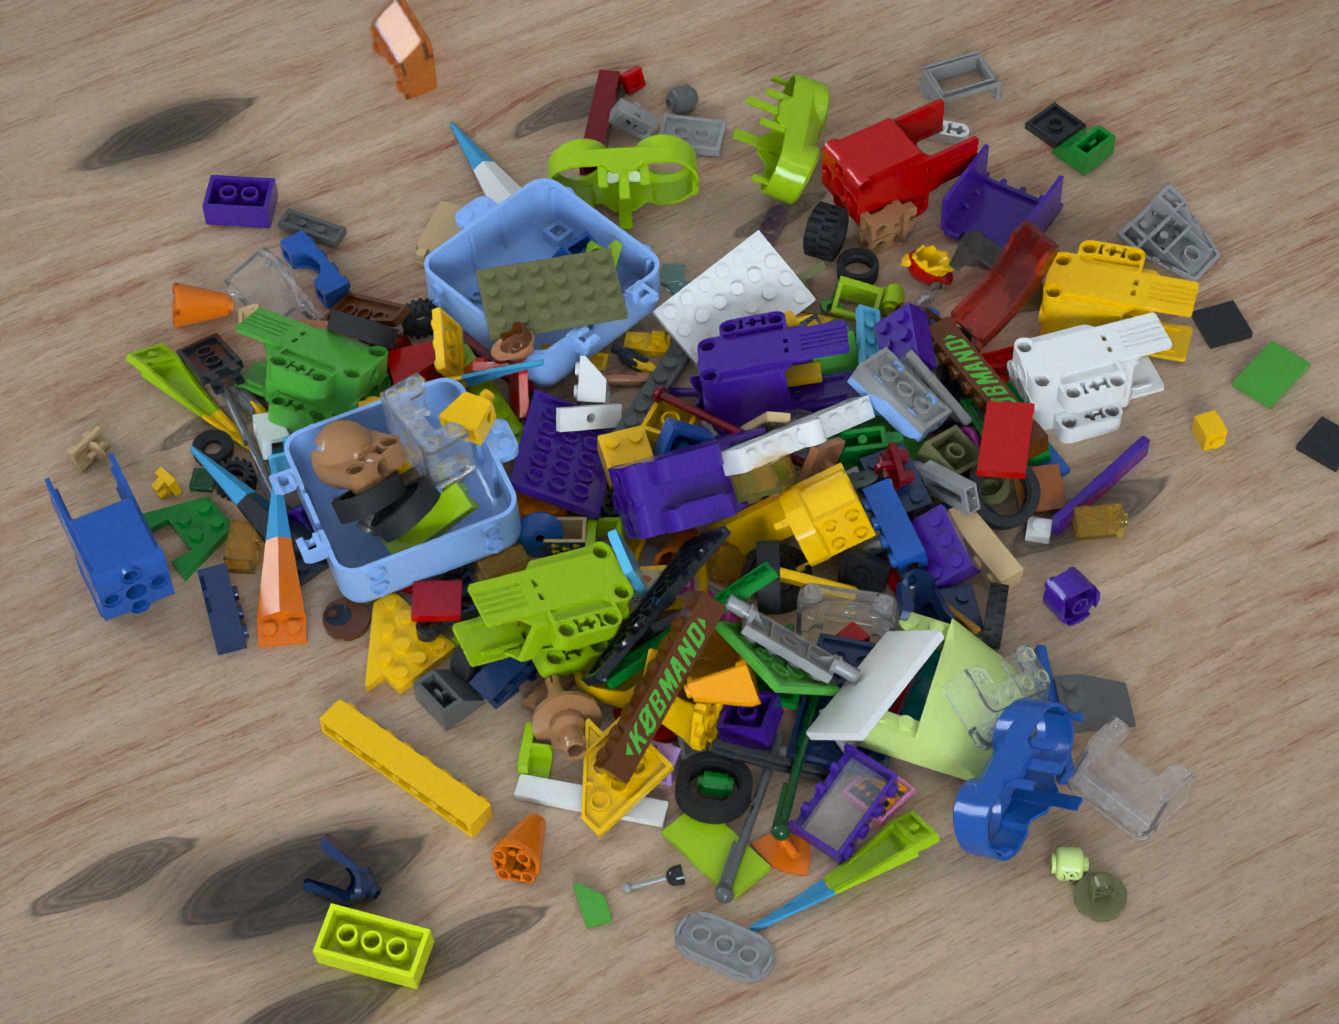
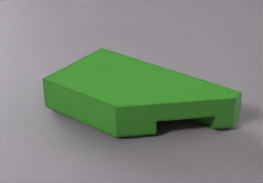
M573 883L586 928L612 922L605 896L579 883Z

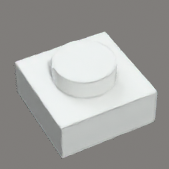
M1031 516L1028 519L1025 541L1049 544L1052 520Z

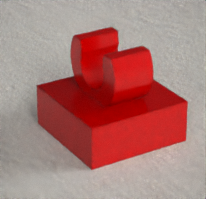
M637 65L620 74L621 84L628 95L646 86L642 68Z

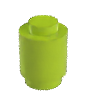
M892 283L883 290L880 311L884 315H890L897 304H900V302L904 303L905 292L902 286Z

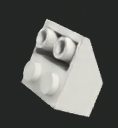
M580 355V362H576L575 376L579 380L578 385H574V399H576V403L580 406L608 404L610 386L606 378L585 355Z

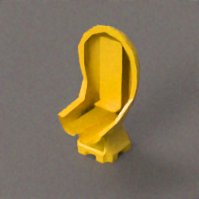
M650 648L645 669H641L612 690L606 681L602 684L597 683L587 686L582 681V678L589 669L574 673L576 686L592 698L622 709L631 700L634 694V687L644 677L647 664L656 656L658 650ZM683 685L661 724L686 741L692 749L702 751L707 742L711 743L717 737L718 731L716 726L723 704L694 702L693 698L688 699Z

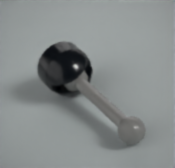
M681 864L670 867L665 876L634 884L625 883L622 889L625 893H630L632 889L667 881L672 886H680L686 883Z

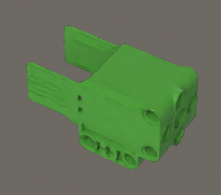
M258 308L235 326L236 332L264 342L266 349V363L258 361L241 374L245 379V383L237 387L265 397L266 401L269 402L268 420L295 432L310 424H315L358 408L359 401H364L367 397L371 396L380 397V393L389 389L392 377L390 374H387L388 350L385 347L369 346L325 328L317 329L264 308Z

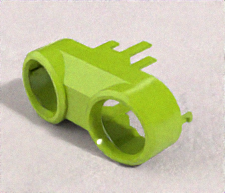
M793 73L788 81L780 78L779 75L772 76L771 81L785 86L782 93L768 87L766 88L765 95L779 100L777 106L752 96H747L746 104L774 114L773 121L761 117L759 122L760 125L772 129L771 133L758 137L738 128H735L733 133L734 139L757 147V154L765 164L762 176L754 173L751 176L753 182H760L759 192L789 205L798 200L819 160L821 150L817 147V140L824 129L830 105V93L826 84L798 73Z
M660 134L649 136L640 141L637 146L607 148L596 140L576 139L559 146L550 155L547 163L548 179L555 180L564 187H570L579 198L593 208L596 205H603L613 212H619V225L624 231L633 230L632 211H637L645 203L653 202L656 205L675 204L699 193L697 154L688 142L672 135ZM678 163L685 167L676 172H659L649 168L648 164ZM598 167L591 174L578 178H569L560 174L572 168Z

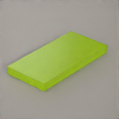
M685 813L662 830V836L717 887L732 842L734 840L738 842L739 836L725 823L707 824L694 820ZM748 845L731 890L735 895L732 902L770 871L771 866Z

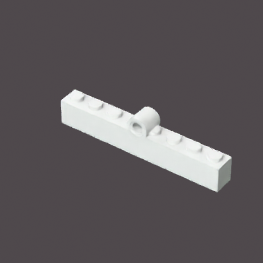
M869 395L849 398L722 451L724 465L722 466L725 475L746 473L802 448L824 443L830 436L875 418Z

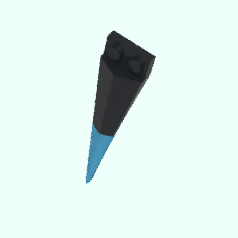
M191 446V453L221 486L265 544L270 502L197 448ZM287 515L300 586H303L330 566L327 559L312 564L304 562L296 540L301 537L304 540H309L312 538V532ZM312 546L308 548V550L316 548L317 546Z

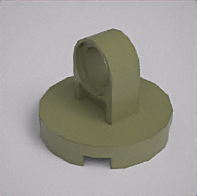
M1092 872L1084 875L1078 881L1074 891V903L1082 915L1085 913L1087 916L1092 917L1093 921L1109 922L1118 918L1127 903V890L1122 881L1116 876L1107 872Z

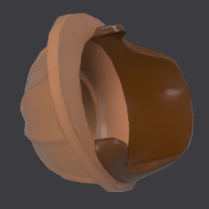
M516 321L513 323L510 331L501 333V338L491 349V355L496 360H509L516 363L526 360L533 353L534 334L522 322Z

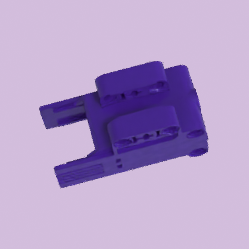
M773 311L726 320L719 326L720 336L704 339L697 346V365L703 389L705 410L737 427H741L767 411L790 413V418L798 413L825 409L849 398L860 396L847 382L855 370L827 375L822 374L823 382L788 387L785 371L791 366L811 363V359L848 353L850 348L845 320L807 327L801 325L788 327L785 314L780 311ZM712 425L713 430H714L717 434H725V433H728V432H726V431H724V430H722V429H720V428H718V427Z
M746 429L608 468L614 490L612 495L613 505L617 514H620L626 539H646L734 516L737 514V511L748 508L777 494L764 493L743 496L738 475L726 476L722 466L724 465L722 451L736 444L751 440L755 435L766 433V429Z

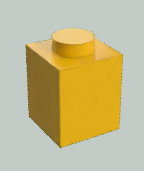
M1213 410L1194 416L1191 431L1203 451L1225 445L1228 429L1217 411Z

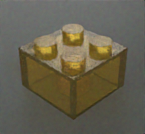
M789 453L746 473L730 475L738 503L747 501L748 504L759 502L762 500V497L769 495V498L781 496L784 491L791 489V485L798 480Z

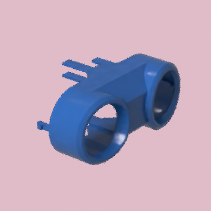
M1032 698L1017 699L1002 712L993 731V752L979 778L967 780L961 786L955 798L953 828L958 843L966 853L1001 861L1009 860L1021 849L1028 836L1031 822L1048 813L1051 807L1078 811L1084 798L1059 793L1054 779L1056 775H1061L1070 757L1074 741L1073 720L1083 722L1084 717L1081 712L1071 713L1061 703ZM1035 729L1034 738L1030 737Z

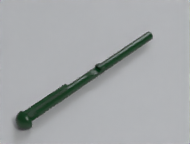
M810 695L800 738L796 743L798 751L794 758L788 783L783 782L771 827L772 836L779 841L786 840L791 834V830L787 826L810 739L806 731L814 722L820 695Z

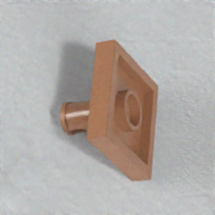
M836 437L824 443L811 446L796 484L835 466L845 441L840 437Z

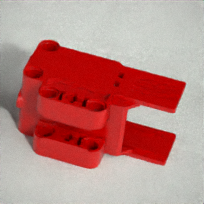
M941 98L895 119L887 118L842 139H831L824 145L822 150V184L833 196L835 205L846 208L849 216L858 226L860 214L868 211L872 215L883 210L886 205L892 204V201L897 199L901 204L911 201L916 206L917 214L912 216V219L920 216L928 208L929 193L936 190L941 184L961 176L978 154L979 139L976 136L931 156L922 152L917 147V142L942 131L945 102Z

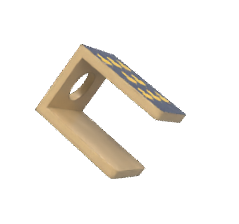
M556 517L562 525L563 538L582 539L543 540L544 557L585 547L587 517Z

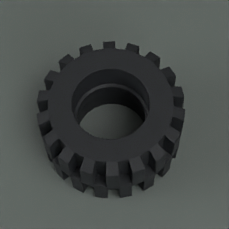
M822 201L814 207L808 219L803 238L805 255L832 262L838 256L848 230L849 215L846 208Z

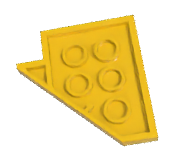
M396 592L385 595L373 603L365 687L368 692L385 680L401 695L413 685L414 681L435 669L453 655L456 650V646L442 633L432 642L420 641L416 635L417 622H412L411 620L412 607Z
M620 717L604 732L589 718L585 724L587 752L584 756L581 819L599 838L608 832L674 770V766L651 743L628 784L616 782L595 768L593 765L596 762V755L605 746L609 739V731L618 723Z

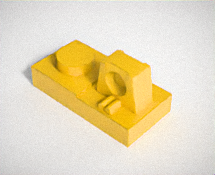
M652 330L651 334L626 331L623 348H632L643 356L663 357L671 346V335H666L665 331Z

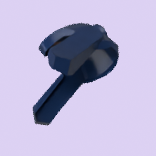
M913 569L902 575L901 582L896 585L899 620L907 621L911 612L916 613L925 604L930 602L942 622L951 624L952 618L957 621V617L948 607L938 587H936L933 576L929 572L922 569Z
M325 834L321 838L320 846L325 854L346 866L345 869L351 877L350 884L345 891L341 888L307 878L303 880L304 890L325 896L348 906L367 898L371 901L376 900L382 888L376 885V877L371 869L341 845L334 836Z

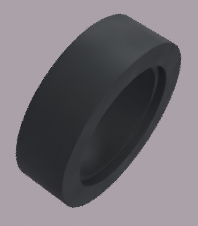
M332 309L326 328L391 350L394 348L399 332L398 329Z
M1028 465L1026 478L1019 479L1024 488V502L1020 510L1012 515L1004 516L992 512L985 505L981 495V487L985 476H977V468L970 475L969 480L976 483L980 502V509L976 512L991 529L1008 530L1015 528L1027 521L1039 505L1041 496L1040 484L1036 474Z
M394 471L384 481L363 493L355 494L352 490H348L337 497L331 505L341 524H348L392 504L405 495L407 490L398 472Z
M421 476L405 486L407 490L405 495L379 510L373 517L370 525L385 542H392L411 530L438 502L441 493L427 477Z
M756 541V567L764 562H768L778 575V578L757 591L758 611L764 615L781 614L779 541Z
M779 543V551L789 554L795 560L797 566L808 562L804 553L799 549ZM756 548L744 557L740 565V578L753 570L756 562ZM808 564L805 566L806 570L801 573L812 575V567ZM795 586L792 590L781 593V614H786L800 608L809 598L811 589Z
M710 751L699 752L685 759L677 770L675 784L676 802L680 809L694 820L707 824L728 823L739 818L748 809L751 802L753 777L750 769L744 762L713 755ZM706 770L729 774L728 777L734 778L738 791L729 799L710 801L695 795L689 784L694 778L704 774Z

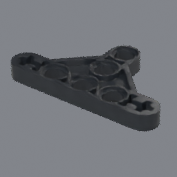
M475 561L446 572L442 581L462 580L461 621L417 622L416 635L420 641L432 642L436 640L443 628L481 617L475 604H463L465 601L472 600L468 592V586L476 583L473 577L476 571Z

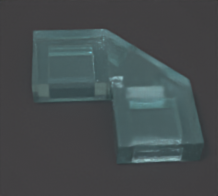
M663 263L661 285L673 296L692 282L684 281L685 264Z

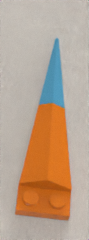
M275 464L273 474L279 472L277 464ZM272 487L257 611L258 646L307 644V618L284 495H276Z

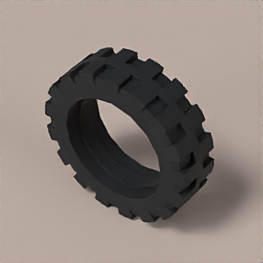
M993 582L990 583L982 641L990 648L999 650L1009 585Z

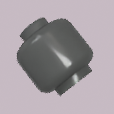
M687 84L671 88L665 99L666 106L677 115L692 111L698 103V94L693 87L691 88Z

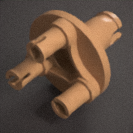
M551 675L553 683H551L550 677L545 679V686L548 691L547 698L533 712L531 719L532 731L539 743L551 745L554 750H563L566 754L565 757L569 760H579L587 752L585 742L586 720L589 718L600 729L602 723L601 710L598 703L591 696L579 691H565L562 688L560 677Z

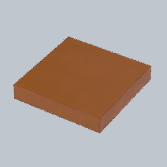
M1059 463L1031 467L1038 478L1041 490L1040 502L1034 514L1058 512L1066 505ZM1012 478L1019 511L1024 502V488L1018 478Z

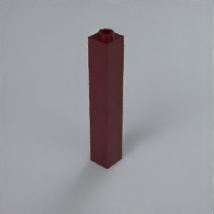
M599 69L584 139L596 140L606 148L608 147L612 124L608 122L610 112L618 102L621 89L620 71ZM597 166L579 168L580 175L584 176L598 169Z

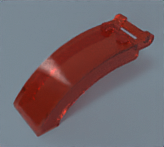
M1027 218L1010 234L1008 243L988 273L951 311V320L955 324L960 325L977 340L973 346L979 353L1008 325L1030 299L1047 274L1059 251V245Z

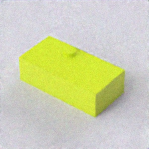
M331 903L313 953L320 964L418 989L435 941L431 929Z

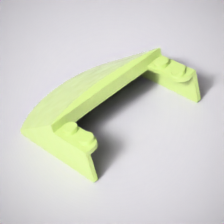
M911 612L907 621L899 620L896 631L940 630L944 636V639L935 649L942 652L920 721L913 720L908 715L901 716L887 710L867 737L860 741L859 746L963 780L979 778L993 752L992 736L998 718L1012 702L1020 698H1026L1020 675L1015 666L953 618L951 624Z

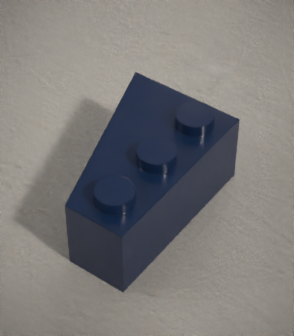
M226 563L197 570L218 655L246 649L245 639L249 638L246 623L241 624L240 619H244L241 604L236 605L235 601L240 600L237 586H231Z
M509 657L488 663L483 669L478 670L474 674L469 684L492 707L497 709L520 692L518 687L525 681L533 682L537 679L535 674L538 670L532 659L521 662Z

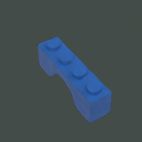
M303 230L280 241L282 257L293 270L306 268L314 270L319 274L314 280L315 293L327 310L332 308L346 292H349L351 285L347 277H342L335 263H330L326 253L322 249L319 250L314 239L311 236L308 237Z

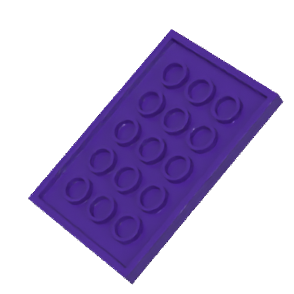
M535 389L520 437L519 453L514 459L509 480L516 492L597 520L607 486L606 475L597 450V436L612 433L615 428L558 432L556 431V408L580 405Z

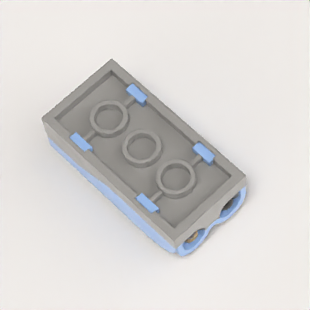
M887 347L861 362L847 381L861 396L869 395L872 407L898 432L906 437L914 438L917 442L923 440L930 432H935L952 412Z

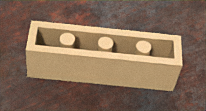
M954 507L949 509L981 571L979 574L983 577L986 586L990 588L991 582L1009 585V588L1019 584L1024 569L976 511L967 515Z

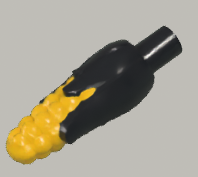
M616 344L611 348L610 352L619 356L618 359L622 364L639 372H650L652 374L657 367L648 358L632 348H621Z

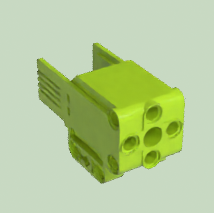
M601 541L594 542L591 546L529 561L526 569L523 571L470 584L468 592L481 617L455 623L452 630L472 667L509 657L521 662L532 659L542 677H550V679H552L551 675L562 677L591 668L608 645L607 641L611 640L617 633L622 620H626L629 617L628 604L633 596V589L609 545Z

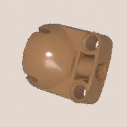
M348 419L335 420L325 425L318 433L314 442L318 445L317 450H312L311 454L313 471L323 483L338 489L352 490L355 494L363 493L378 485L407 460L405 450L398 435H388L374 431Z

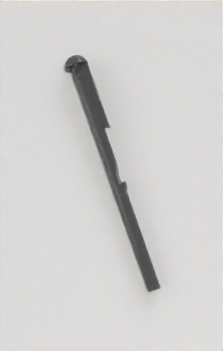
M220 383L225 392L221 393V396L243 439L244 446L248 445L251 458L259 474H256L257 480L267 500L270 502L272 489L268 477L270 473L226 383ZM285 505L288 515L292 508L289 505Z
M776 734L769 752L770 754L779 756L785 739L782 734ZM763 769L753 800L749 803L751 810L745 820L738 842L735 840L732 842L715 890V897L720 903H730L735 897L731 890L773 773L771 769Z

